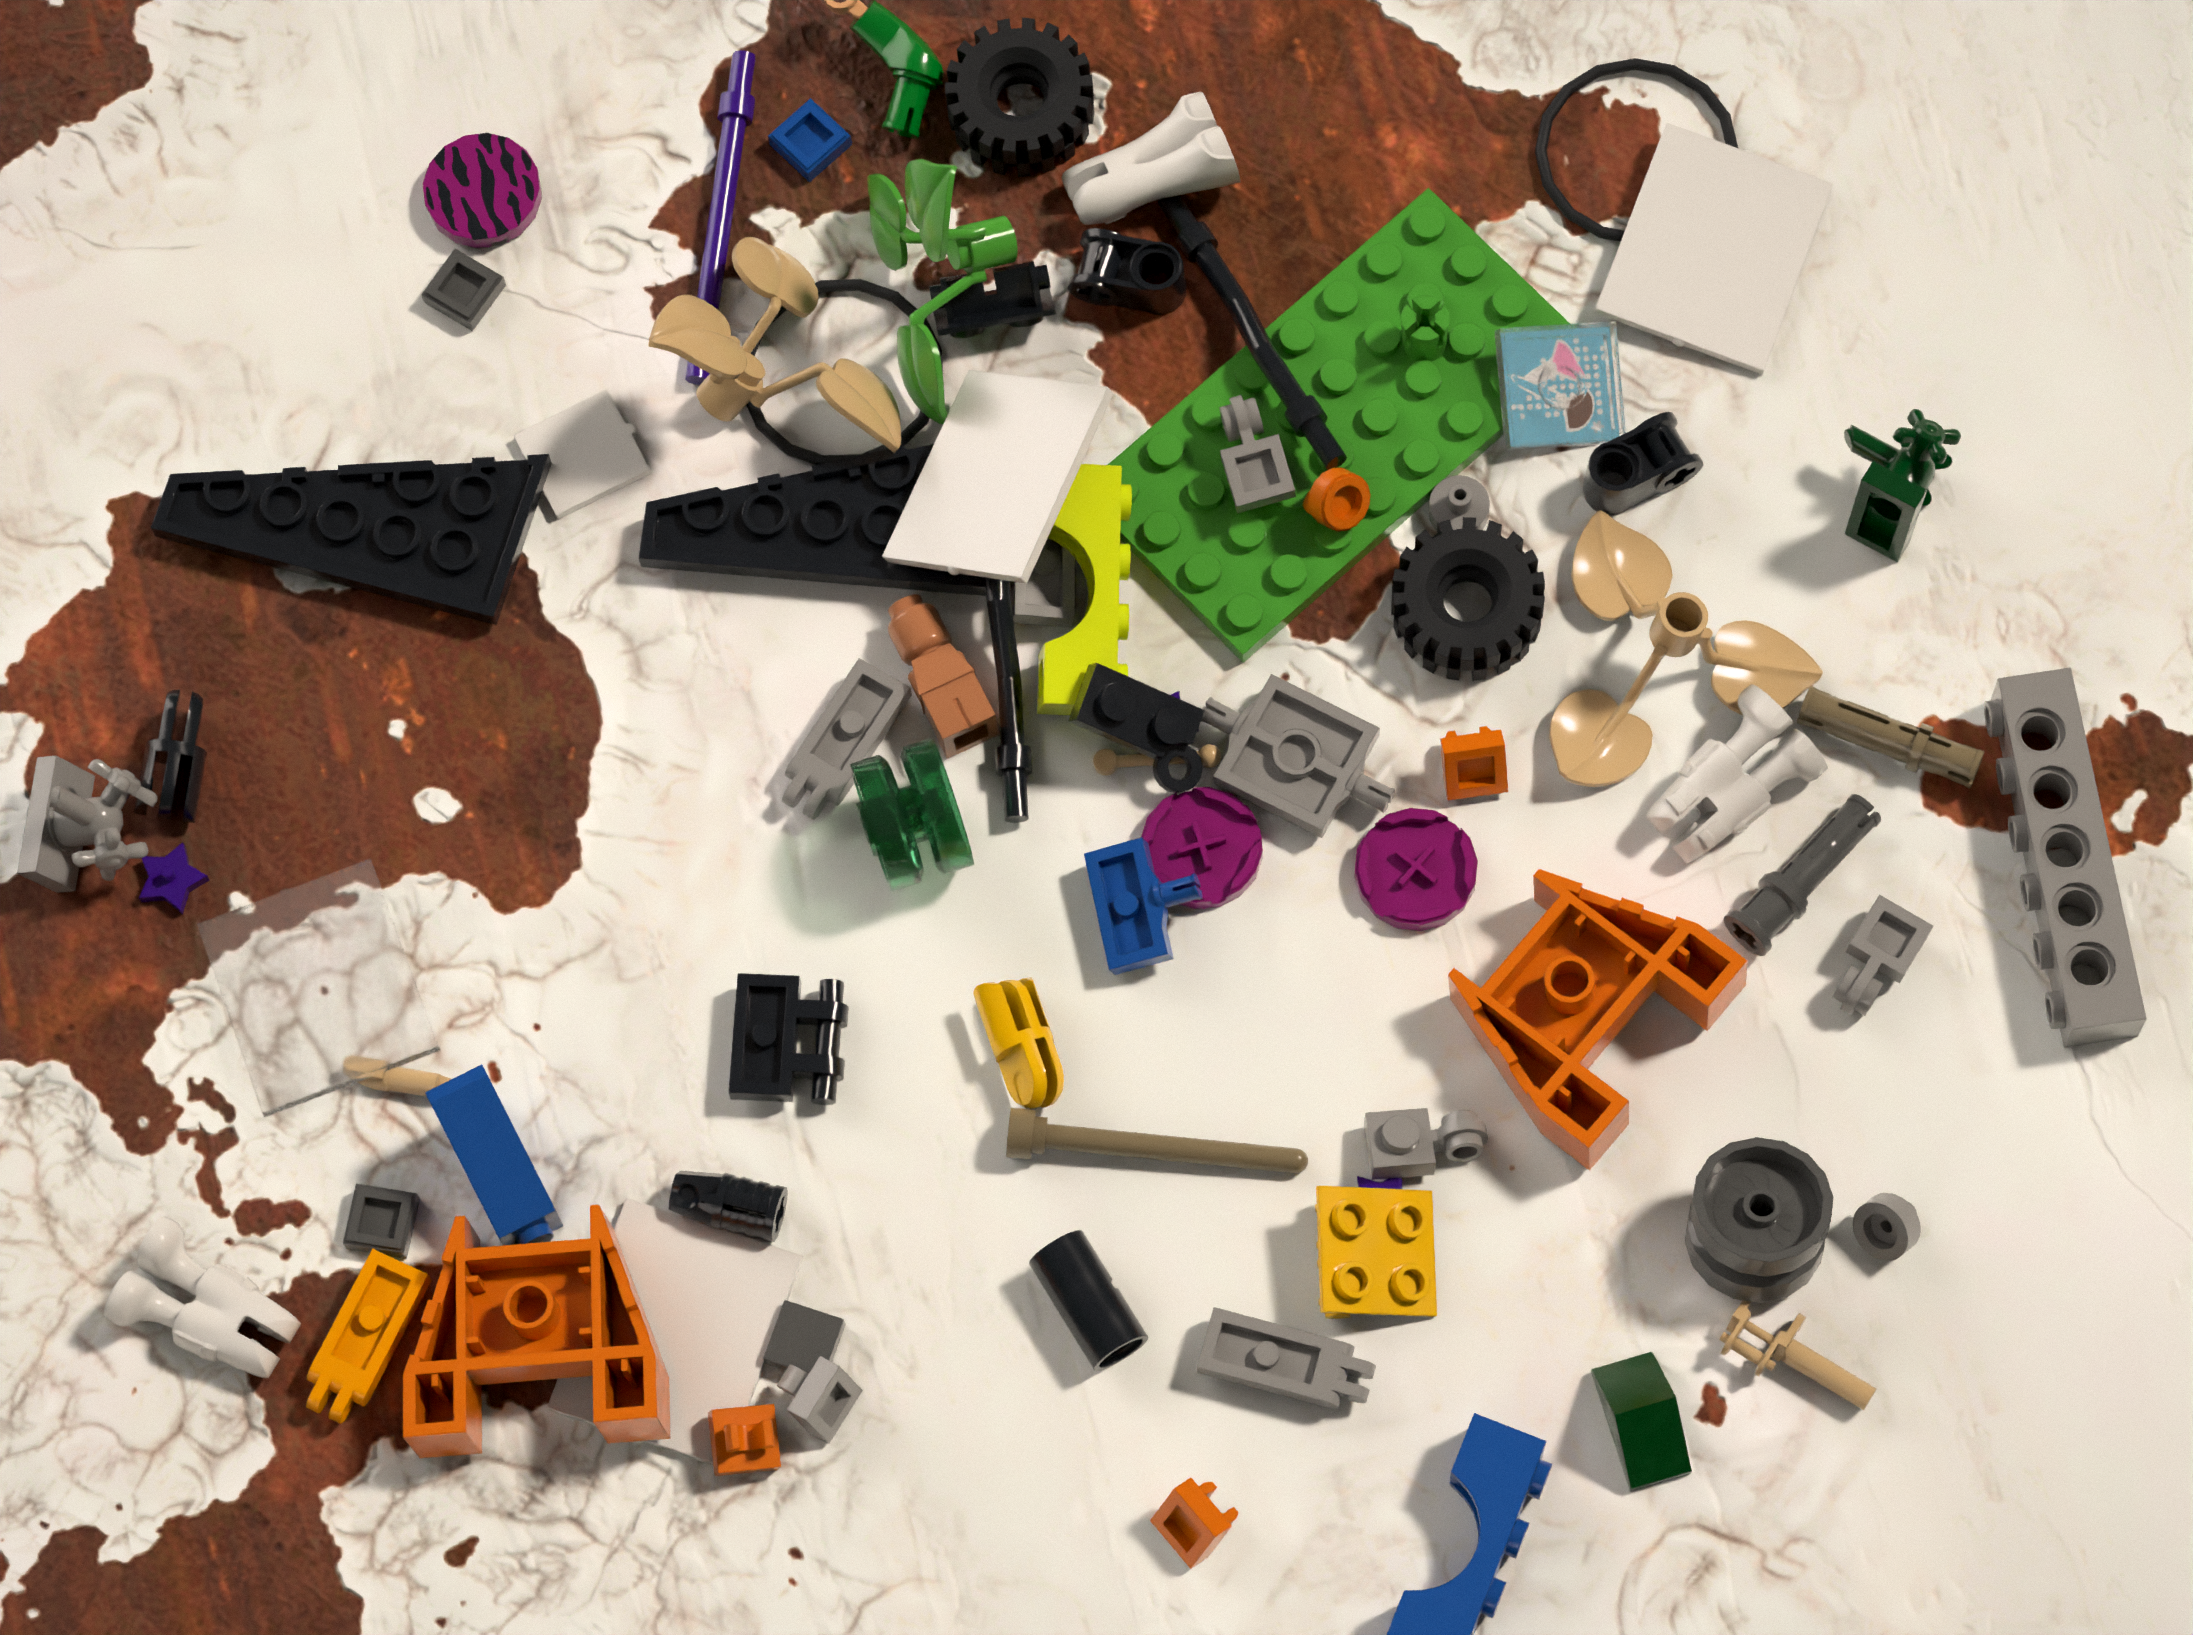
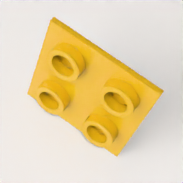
M1316 1186L1317 1204H1315V1212H1317L1318 1232L1316 1249L1318 1250L1317 1268H1319L1320 1289L1318 1305L1320 1306V1313H1325V1318L1327 1319L1350 1318V1314L1437 1316L1432 1191Z

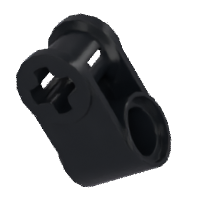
M1093 228L1083 231L1080 245L1084 252L1078 274L1070 277L1067 288L1074 297L1094 305L1118 306L1148 312L1153 315L1171 313L1182 305L1186 297V279L1180 253L1172 245L1124 236L1106 229ZM1157 272L1171 275V278L1162 284H1150L1145 281L1147 277Z
M1672 412L1657 414L1642 422L1635 429L1594 449L1588 461L1583 483V495L1593 510H1602L1608 515L1622 513L1659 493L1681 486L1702 469L1704 464L1699 454H1691L1676 431L1675 427L1678 422ZM1607 471L1616 472L1622 475L1626 482L1619 485H1611L1604 482L1599 477V474Z

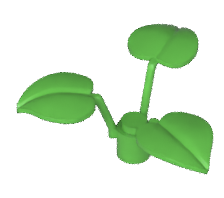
M924 159L910 161L906 166L905 195L910 218L919 229V232H914L906 227L904 200L894 183L882 174H872L867 177L870 199V226L877 252L884 264L891 270L897 271L906 267L908 260L906 243H922L931 261H942L946 258L947 254L950 264L955 270L964 269L967 272L965 277L910 314L909 325L900 326L897 331V358L903 384L910 398L920 411L930 419L943 425L948 414L945 408L941 359L937 343L930 330L924 325V320L928 315L971 285L985 282L987 280L985 269L1015 262L1018 255V247L1014 229L1005 216L958 226L956 229H949L952 193L957 166L936 164Z

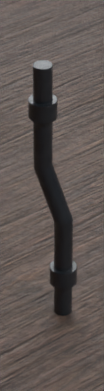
M1180 195L1159 199L1158 205L1178 234L1176 243L1189 262H1197L1228 309L1252 357L1287 408L1284 416L1298 437H1306L1327 470L1341 466L1346 461L1347 456L1325 424L1328 418L1314 396H1307L1277 352L1249 298L1217 252L1218 241L1207 224L1196 220Z
M985 577L986 602L998 684L1001 746L995 749L996 775L1002 777L1004 819L1006 822L1020 823L1029 819L1026 776L1032 773L1031 747L1025 745L1022 683L1010 600V581Z

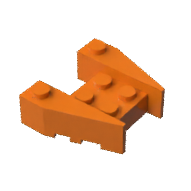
M1538 869L1533 875L1534 901L1547 910L1546 913L1481 988L1453 968L1448 974L1450 1000L1539 1132L1590 1171L1629 1125V1100L1590 1072L1588 1068L1653 992H1656L1708 1031L1746 986L1748 960L1698 923L1676 916L1675 920L1645 910L1643 904L1623 897L1619 901L1584 889L1582 883Z
M590 1205L589 1239L480 1247V1238L465 1215L455 1216L441 1258L444 1264L432 1300L428 1299L421 1319L423 1328L414 1355H409L403 1374V1438L419 1458L482 1454V1385L593 1376V1423L608 1444L671 1439L669 1376L615 1231L600 1205Z

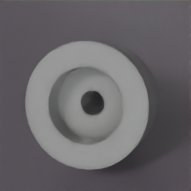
M1457 475L1442 480L1435 486L1430 495L1429 519L1432 526L1437 531V523L1450 519L1453 530L1462 529L1463 517L1476 518L1475 529L1483 530L1489 518L1490 500L1488 493L1481 483L1468 476Z
M1879 1193L1873 1196L1857 1209L1853 1217V1232L1857 1242L1865 1252L1879 1260L1892 1261L1898 1259L1911 1249L1920 1237L1921 1226L1915 1207L1910 1202L1893 1193Z

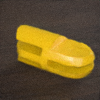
M1032 977L1022 978L1018 981L988 982L976 986L973 992L975 1002L1010 1096L1017 1104L1026 1109L1044 1108L1054 1104L1063 1091V1068Z

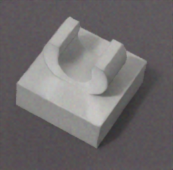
M821 1356L810 1373L790 1364L776 1385L779 1389L791 1394L789 1397L791 1403L786 1410L809 1434L830 1444L863 1391L839 1365Z

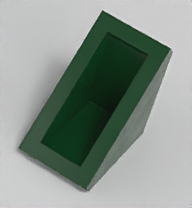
M1653 1352L1591 1369V1374L1630 1492L1691 1474L1692 1469L1677 1399Z

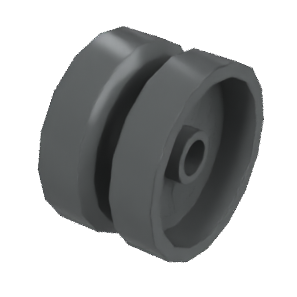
M1759 1137L1731 1142L1709 1156L1696 1176L1687 1220L1685 1245L1693 1268L1710 1287L1732 1299L1757 1303L1787 1298L1808 1284L1821 1263L1825 1239L1828 1235L1832 1217L1834 1197L1825 1172L1804 1151L1785 1141Z

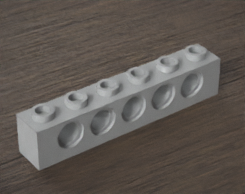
M2071 667L1998 678L1991 700L1984 702L1985 724L1989 737H1999L2003 758L1996 759L1997 781L2002 795L2011 794L2015 816H2009L2008 818L2009 838L2013 852H2023L2027 874H2022L2020 877V888L2025 910H2035L2039 933H2033L2032 937L2035 962L2039 970H2048L2052 992L2045 993V1008L2049 1026L2051 1029L2060 1028L2064 1048L2138 1037L2147 1018ZM2031 732L2042 734L2049 740L2052 747L2044 751L2033 750L2024 743L2022 735ZM2040 790L2053 791L2061 797L2064 806L2057 809L2043 807L2035 799L2034 793ZM2051 848L2066 849L2075 857L2077 864L2071 867L2057 866L2049 860L2046 851ZM2064 906L2078 907L2085 912L2089 923L2083 926L2070 925L2061 918L2058 909ZM2079 964L2089 965L2097 970L2102 982L2096 985H2084L2074 978L2071 967Z

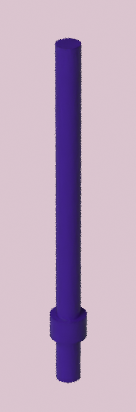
M742 50L733 52L728 89L720 96L717 118L722 123L697 293L698 298L706 301L718 310L720 307L745 128L752 124L755 98L750 94L756 56L751 52ZM687 361L685 380L688 383L700 385L710 373Z

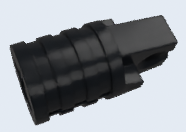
M679 1171L675 1174L672 1183L668 1209L715 1229H726L732 1233H743L749 1237H760L766 1241L775 1242L782 1226L788 1190L784 1186H773L767 1182H756L750 1178H739L728 1173Z

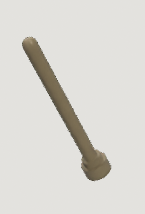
M1011 1108L1006 1148L1007 1158L1031 1160L1032 1154L1044 1155L1045 1149L1286 1173H1300L1308 1165L1307 1154L1298 1148L1048 1124V1117L1036 1116V1110Z

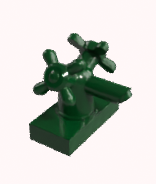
M1919 409L1911 410L1907 417L1908 422L1912 425V429L1900 427L1894 432L1893 439L1901 444L1902 448L1900 450L1852 424L1850 428L1844 430V438L1850 451L1872 462L1861 479L1845 535L1897 563L1910 543L1921 507L1928 506L1932 501V495L1928 487L1934 478L1935 470L1945 469L1952 465L1953 459L1947 454L1942 444L1957 445L1961 439V433L1957 429L1944 430L1938 423L1925 419L1923 412Z

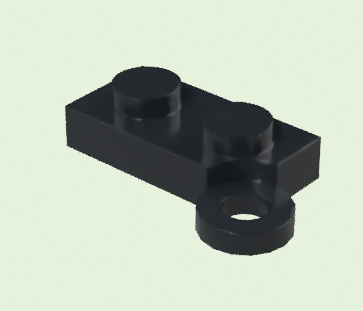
M1099 663L1089 664L1068 722L1153 758L1152 769L1154 778L1159 786L1166 791L1173 793L1189 791L1197 785L1201 778L1203 769L1201 758L1196 750L1189 745L1194 742L1205 710ZM1175 756L1180 757L1186 763L1187 771L1181 780L1173 778L1169 773V762Z

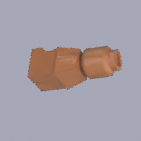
M918 594L903 597L893 603L888 609L892 619L889 622L888 634L902 661L913 668L908 674V680L921 704L923 715H926L946 758L953 757L973 746L998 736L996 714L976 677L975 669L967 662L964 654L951 645V635L934 605L924 603Z

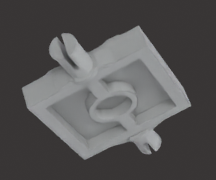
M1273 674L1270 675L1258 698L1246 707L1242 713L1215 701L1212 697L1206 701V707L1203 706L1202 709L1205 711L1201 722H1205L1230 735L1228 751L1213 776L1215 785L1320 838H1323L1338 809L1346 804L1352 796L1379 809L1382 813L1387 810L1388 803H1391L1395 789L1364 775L1365 761L1380 736V727Z

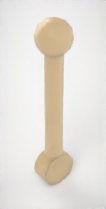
M1207 744L1199 751H1196L1201 758L1202 766L1206 768L1216 767L1221 761V751L1215 745ZM1110 749L1099 750L1093 759L1095 770L1105 776L1113 774L1120 767L1153 766L1154 762L1153 758L1143 754L1116 755ZM1175 756L1171 759L1169 765L1186 763L1180 757Z

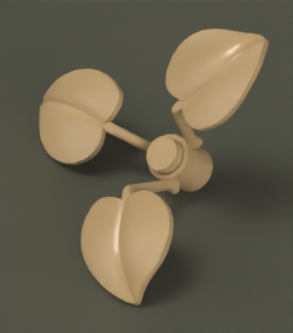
M745 237L735 245L732 252V262L735 271L750 289L770 299L767 310L742 347L740 346V340L731 335L730 325L725 316L714 306L692 295L677 296L658 314L650 333L648 346L674 353L710 373L698 386L696 395L702 407L713 417L721 421H732L749 402L760 408L768 398L818 377L816 379V387L829 405L846 419L885 445L893 453L899 449L901 445L900 414L893 393L877 375L852 360L841 358L833 367L820 362L763 388L765 369L751 352L778 314L781 306L798 317L806 318L815 310L818 304L819 295L814 279L808 270L789 253L773 245H768L763 240L755 237Z
M1599 510L1587 523L1574 551L1571 577L1575 595L1588 612L1605 621L1617 620L1626 615L1630 610L1638 619L1655 616L1649 630L1650 640L1655 648L1619 706L1607 693L1593 689L1573 692L1560 702L1552 715L1549 730L1550 743L1558 772L1568 782L1581 786L1600 787L1625 780L1643 765L1652 746L1653 734L1650 726L1644 720L1628 712L1635 704L1665 655L1669 657H1682L1689 654L1696 644H1699L1703 659L1709 664L1717 665L1711 676V687L1714 694L1725 706L1740 715L1743 714L1738 707V697L1749 685L1753 684L1762 689L1784 709L1808 690L1810 686L1815 685L1821 678L1823 671L1814 659L1794 641L1777 630L1754 621L1741 620L1723 625L1715 636V651H1713L1710 642L1713 632L1710 628H1706L1708 611L1705 604L1697 596L1686 592L1673 593L1665 598L1673 575L1670 562L1662 549L1645 535L1620 524L1608 514Z

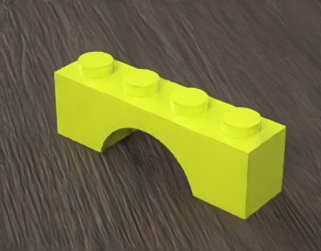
M1081 464L1048 536L1049 539L1066 548L1081 566L1088 588V602L1082 621L1067 634L1044 643L1038 654L1037 714L1070 715L1089 664L1099 663L1128 676V665L1118 663V640H1127L1129 632V604L1119 603V580L1128 581L1131 562L1130 544H1120L1121 521L1130 520L1132 506L1131 484H1121L1122 466Z

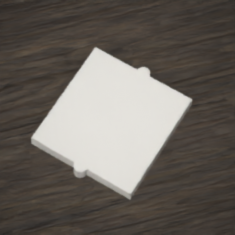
M607 389L513 435L525 460H527V455L549 454L552 464L542 492L557 520L651 474V470L634 440L636 435L634 426L630 423H625Z

